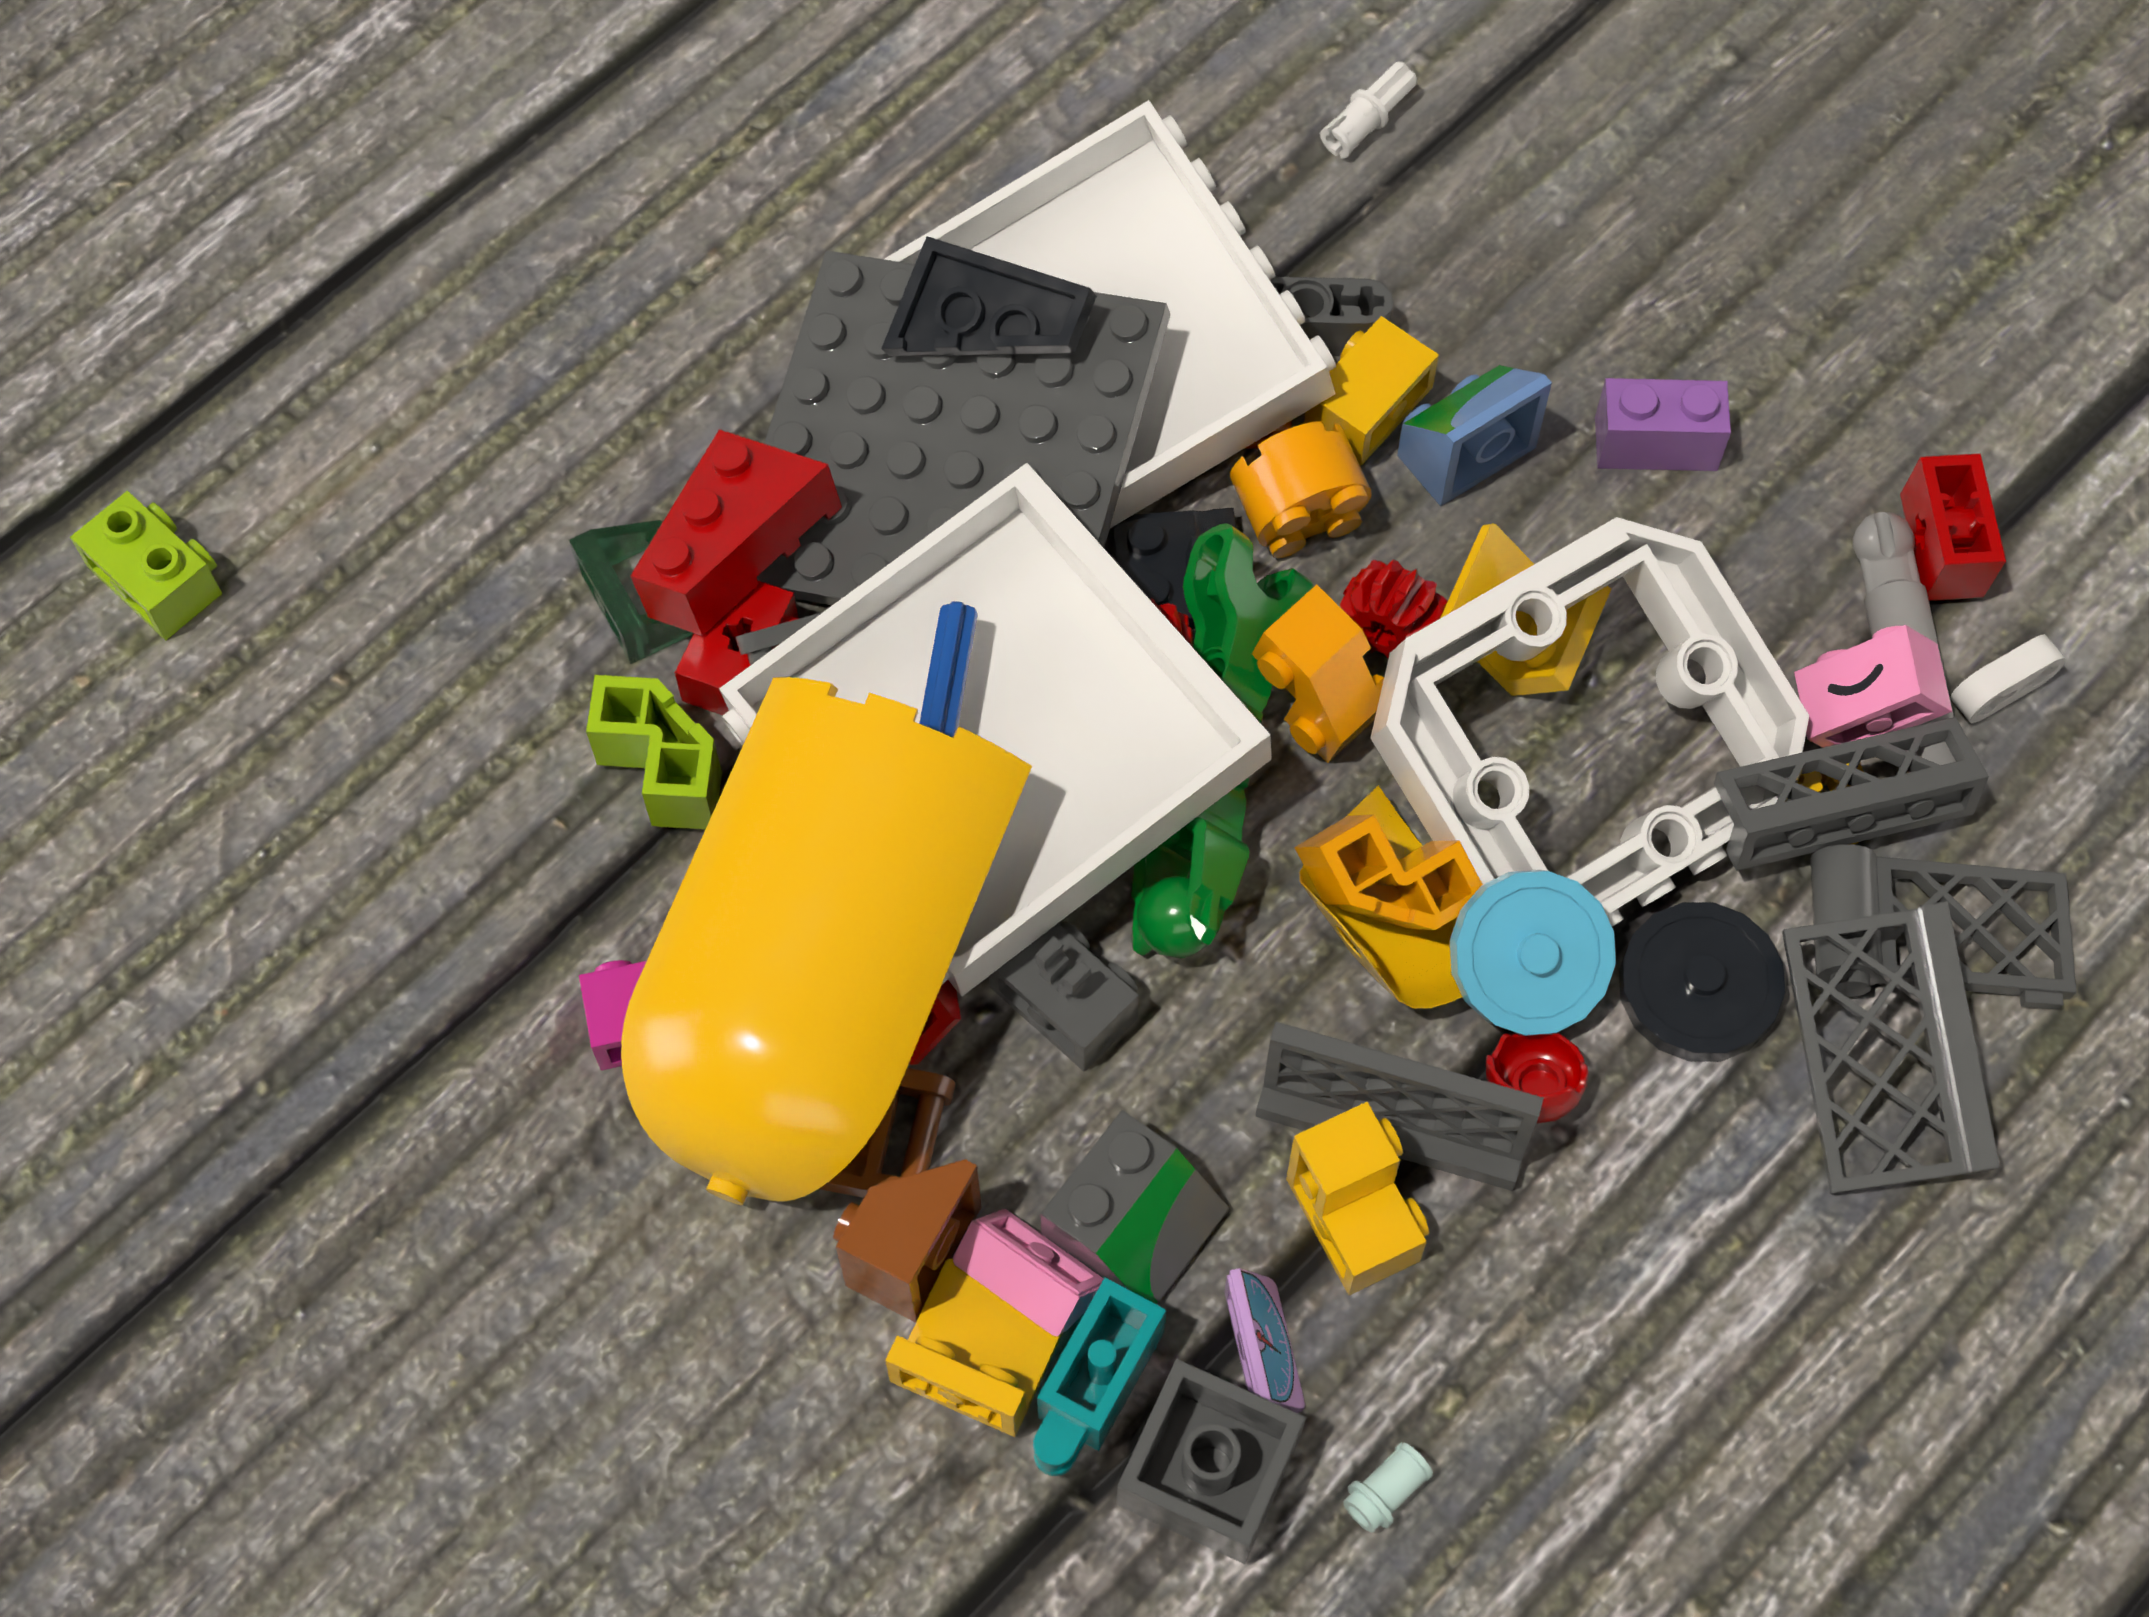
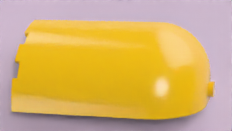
M776 677L772 679L634 988L623 1025L621 1042L623 1077L630 1103L641 1126L650 1139L672 1160L709 1179L706 1191L738 1205H744L747 1196L784 1202L804 1197L816 1191L838 1175L855 1158L873 1135L899 1088L1032 768V765L964 728L958 727L952 738L915 722L918 715L917 708L873 693L868 694L865 704L835 697L838 689L832 683L804 678Z

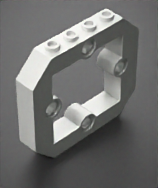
M1616 517L1407 637L1390 652L1371 740L1433 841L1459 840L1483 885L1508 872L1548 871L1515 817L1524 809L1528 801L1529 783L1523 770L1516 763L1506 758L1490 757L1480 760L1436 688V685L1494 651L1512 661H1525L1534 658L1562 635L1567 622L1566 609L1621 577L1625 579L1669 651L1660 659L1657 666L1656 684L1660 694L1670 704L1686 709H1693L1702 705L1740 767L1803 752L1809 714L1701 541ZM1516 611H1523L1535 620L1537 636L1529 635L1519 628L1516 621ZM1688 659H1692L1702 666L1706 675L1705 684H1701L1691 677L1687 669ZM1479 781H1486L1498 790L1500 796L1498 809L1490 808L1480 800L1478 795ZM1758 785L1739 789L1749 810L1776 804L1780 796ZM1713 787L1682 807L1665 805L1637 818L1625 828L1619 845L1567 875L1566 878L1578 881L1601 902L1611 926H1614L1623 920L1618 910L1622 905L1637 898L1643 907L1674 889L1676 886L1670 876L1686 866H1689L1693 875H1696L1725 858L1727 854L1721 845L1730 840L1734 823L1716 787ZM1653 828L1664 832L1671 844L1669 857L1660 854L1654 848L1651 841Z

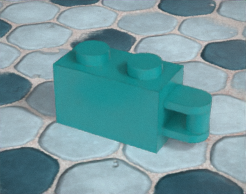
M1107 1278L1103 1279L1037 1397L1038 1419L1043 1422L1035 1434L1033 1449L1036 1466L1041 1472L1049 1476H1061L1067 1473L1073 1467L1085 1444L1100 1451L1164 1334L1166 1309Z

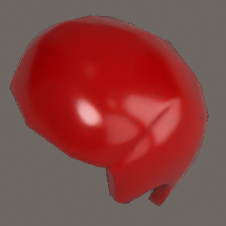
M1559 1032L1537 1035L1503 1034L1493 1053L1486 1056L1487 1082L1544 1098L1536 1124L1554 1122L1570 1113L1578 1105L1587 1088L1589 1077L1588 1065L1585 1063L1579 1048Z

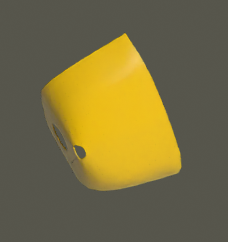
M1379 785L1347 815L1375 814L1398 860L1423 846L1397 813ZM1304 865L1299 872L1300 883L1358 962L1399 1002L1412 1008H1433L1462 998L1461 992L1451 973L1450 938L1457 918L1437 930L1407 929L1323 903Z

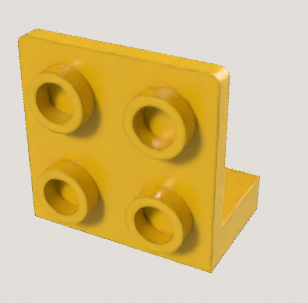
M1495 523L1482 525L1440 618L1534 565ZM1606 586L1566 609L1567 622L1562 635L1534 658L1525 661H1512L1494 651L1477 662L1512 696L1568 691L1612 589ZM1516 611V621L1519 628L1529 635L1537 636L1535 620L1523 611Z
M948 1259L941 1269L908 1340L897 1335L885 1362L891 1383L1016 1437L1062 1334L1058 1336L1051 1335L954 1264L953 1259Z

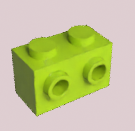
M126 491L70 536V539L86 566L166 641L222 594L211 573L217 565L211 555L196 540L192 538L185 544L174 534L177 531L176 525L156 503L152 502L145 507L129 491Z

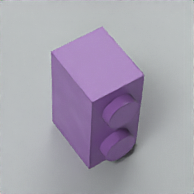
M1605 378L1595 415L1597 468L1718 471L1731 434L1727 381Z

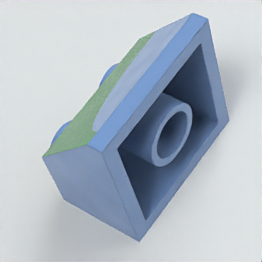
M1498 365L1480 377L1476 374L1462 380L1454 388L1451 395L1432 406L1430 404H1423L1406 417L1402 424L1397 456L1440 506H1443L1536 448L1552 382L1545 374Z

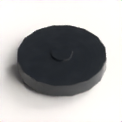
M1682 902L1654 913L1632 935L1619 968L1620 1001L1634 1028L1658 1050L1691 1062H1721L1749 1051L1771 1029L1785 995L1783 962L1769 935L1745 914L1714 902Z

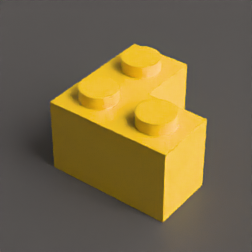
M1368 1102L1295 1135L1286 1177L1290 1188L1348 1295H1352L1420 1262L1427 1242L1425 1236L1429 1235L1426 1219L1418 1204L1412 1198L1404 1201L1394 1183L1400 1163L1399 1156L1403 1154L1399 1137L1388 1119L1382 1118L1377 1120Z

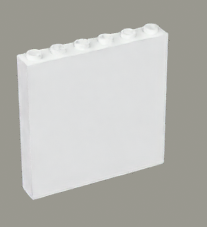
M1149 100L885 258V260L915 264L926 236L1089 287L1094 292L1167 303L1171 314L1110 528L1335 394L1329 371L1334 369L1336 364L1329 349L1318 335L1309 340L1300 326L1306 320L1295 298L1288 290L1279 294L1270 280L1276 276L1266 255L1258 245L1250 250L1240 237L1246 233V230L1237 212L1229 201L1222 205L1218 204L1211 193L1217 188L1205 164L1200 158L1192 162L1189 161L1182 150L1188 144L1178 124L1171 115L1161 119Z
M1028 463L1024 464L719 688L729 709L721 717L742 746L771 681L776 677L804 678L829 682L838 689L835 697L865 704L869 693L892 699L917 708L918 715L915 722L919 723L940 608L943 605L950 604L952 601H959L977 610L978 617L958 727L964 728L996 744L1032 765V768L942 982L943 984L949 980L961 996L968 993L1271 760V737L1269 732Z

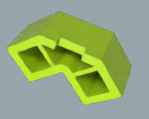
M594 675L586 733L596 764L601 766L645 768L642 796L651 826L706 829L719 800L722 770L714 739L699 723L695 724L675 702L674 695L658 678Z

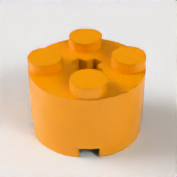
M1319 421L1298 425L1275 434L1257 445L1262 456L1250 465H1247L1244 457H1241L1231 469L1230 479L1256 537L1262 546L1270 549L1273 558H1284L1298 552L1306 545L1305 538L1327 531L1331 538L1341 537L1352 532L1361 525L1362 519L1359 512L1367 505L1372 496L1370 486L1342 426L1335 422L1333 431H1326L1323 422Z

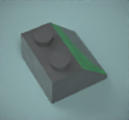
M1121 1110L1041 1212V1234L1101 1277L1107 1278L1159 1305L1229 1213V1207L1175 1146L1124 1110Z

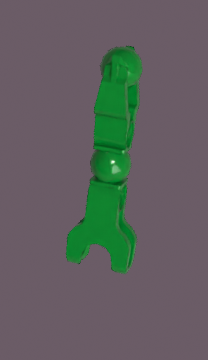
M1227 523L1219 524L1204 532L1196 540L1191 550L1184 577L1183 590L1185 601L1196 629L1193 649L1252 715L1262 723L1263 714L1261 712L1267 705L1272 684L1260 672L1257 665L1258 660L1252 655V652L1263 632L1308 593L1314 585L1307 577L1294 568L1266 575L1257 583L1253 573L1252 541L1232 525ZM1249 778L1245 779L1134 864L1131 896L1136 904L1133 914L1131 943L1133 951L1144 956L1151 950H1154L1159 955L1182 959L1194 955L1210 945L1221 927L1224 911L1234 901L1250 854L1248 845L1241 841L1246 811L1244 788L1248 787Z

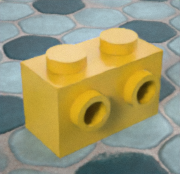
M1381 316L1366 333L1359 330L1348 340L1336 367L1329 371L1335 394L1306 411L1304 424L1322 421L1326 431H1333L1334 422L1340 424L1361 466L1433 388L1439 354Z

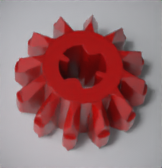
M1393 559L1388 564L1372 560L1366 568L1361 569L1356 577H1352L1343 592L1344 597L1339 605L1363 630L1371 647L1370 652L1378 651L1384 653L1389 659L1390 652L1407 637L1439 620L1448 601L1444 596L1435 592L1437 584L1434 581L1424 580L1418 575L1417 568L1413 571L1404 569L1398 561Z

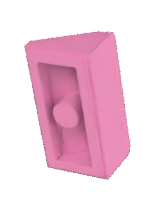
M1002 1209L971 1221L953 1256V1262L958 1268L1054 1336L1065 1332L1085 1313L1104 1279L1007 1209Z

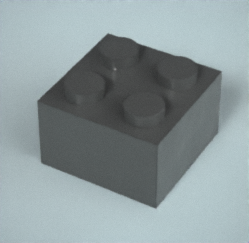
M1176 1359L1117 1486V1505L1245 1565L1300 1441L1306 1417Z

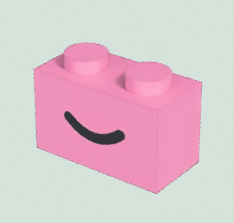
M1907 625L1883 628L1874 633L1871 640L1847 650H1833L1824 653L1817 659L1816 663L1794 672L1799 699L1809 714L1806 731L1807 739L1821 747L1918 726L1952 712L1938 644Z

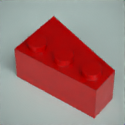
M719 429L630 575L648 618L703 636L759 584L757 576L781 554L788 558L801 546L798 538L822 516L829 520L842 508L829 465Z

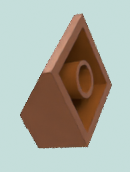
M964 1159L878 1184L869 1188L860 1205L851 1202L841 1215L833 1234V1239L838 1241L836 1250L845 1286L916 1323L945 1261L953 1259L971 1221L976 1219L982 1208L977 1165Z

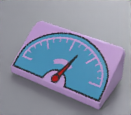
M1240 1268L1230 1270L1226 1278L1225 1297L1247 1391L1295 1413H1299L1304 1410L1305 1401L1277 1286L1269 1277Z

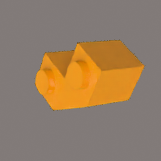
M1316 584L1263 632L1252 655L1258 660V668L1268 682L1279 689L1286 688L1296 698L1284 718L1290 725V733L1294 740L1308 753H1318L1329 763L1375 720L1384 677L1377 674L1372 677L1362 657L1371 649L1363 630Z
M1375 814L1347 816L1294 847L1324 904L1407 929L1437 930L1457 918L1461 908L1483 885L1459 840L1430 841L1398 860Z

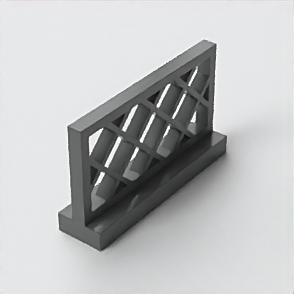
M1948 901L1920 905L1917 909L1784 929L1782 931L1830 1194L1956 1175L1989 1172L2000 1168ZM1904 926L1909 955L1896 973H1893L1862 951L1876 930ZM1865 932L1856 946L1841 937ZM1826 938L1849 954V956L1827 984L1804 967L1800 942ZM1855 959L1888 981V984L1868 1011L1835 989ZM1910 966L1912 967L1915 987L1902 979ZM1808 983L1822 992L1813 1005L1811 1004ZM1895 987L1919 1003L1921 1021L1908 1039L1875 1017V1014ZM1828 997L1861 1019L1841 1049L1817 1034L1814 1016ZM1867 1025H1870L1901 1047L1880 1077L1847 1055ZM1923 1031L1928 1053L1914 1044ZM1820 1048L1834 1057L1825 1071L1823 1069ZM1907 1053L1913 1055L1932 1070L1934 1086L1920 1105L1887 1083ZM1840 1063H1843L1874 1085L1853 1115L1832 1102L1828 1096L1826 1082ZM1880 1091H1883L1914 1113L1893 1143L1859 1121ZM1936 1097L1941 1120L1927 1111ZM1832 1113L1846 1123L1837 1137ZM1920 1119L1944 1134L1949 1162L1923 1166L1899 1148ZM1854 1128L1884 1149L1886 1153L1871 1174L1844 1177L1839 1148ZM1893 1157L1909 1167L1883 1172Z
M1275 1021L1269 1043L1263 1088L1255 1117L1305 1131L1368 1102L1377 1120L1386 1118L1395 1129L1403 1149V1154L1399 1156L1400 1159L1513 1191L1521 1161L1539 1118L1544 1098Z

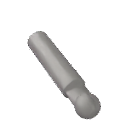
M1877 512L1867 516L1857 527L1853 535V549L1860 561L1867 594L1864 604L1871 638L1874 633L1883 628L1907 625L1938 644L1925 585L1920 582L1916 564L1914 533L1908 522L1893 512ZM1953 709L1952 712L1923 724L1953 718ZM1945 741L1921 746L1916 754L1939 765L1956 762Z

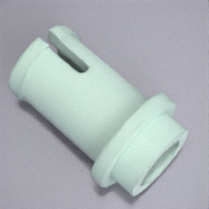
M1400 1443L1395 1447V1451L1362 1483L1354 1481L1348 1486L1350 1495L1343 1501V1504L1351 1517L1365 1530L1373 1533L1379 1526L1388 1528L1393 1523L1391 1514L1425 1480L1428 1481L1433 1476V1471L1419 1452L1407 1443Z

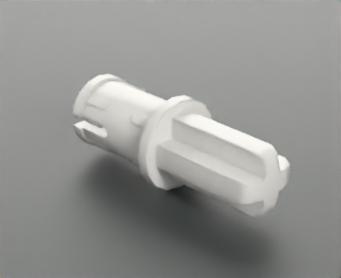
M1395 62L1368 90H1356L1351 95V103L1346 109L1321 130L1320 136L1325 147L1333 155L1338 156L1340 154L1341 158H1347L1374 129H1381L1387 125L1389 121L1388 112L1416 86V74L1409 70L1405 63Z

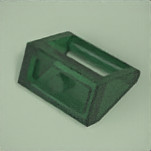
M661 520L591 529L569 539L577 569L630 664L694 634L648 618L647 614L639 615L612 567L646 550L663 522Z

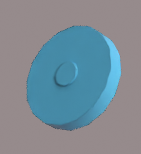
M1545 870L1508 872L1480 886L1461 908L1450 938L1451 973L1464 1001L1488 1023L1522 1035L1557 1033L1585 1019L1606 994L1616 965L1614 930L1601 902L1578 881Z

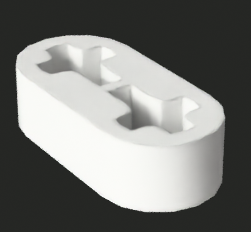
M2045 634L2039 635L1970 675L1953 691L1950 699L1970 723L1979 722L2047 682L2064 666L2066 658Z

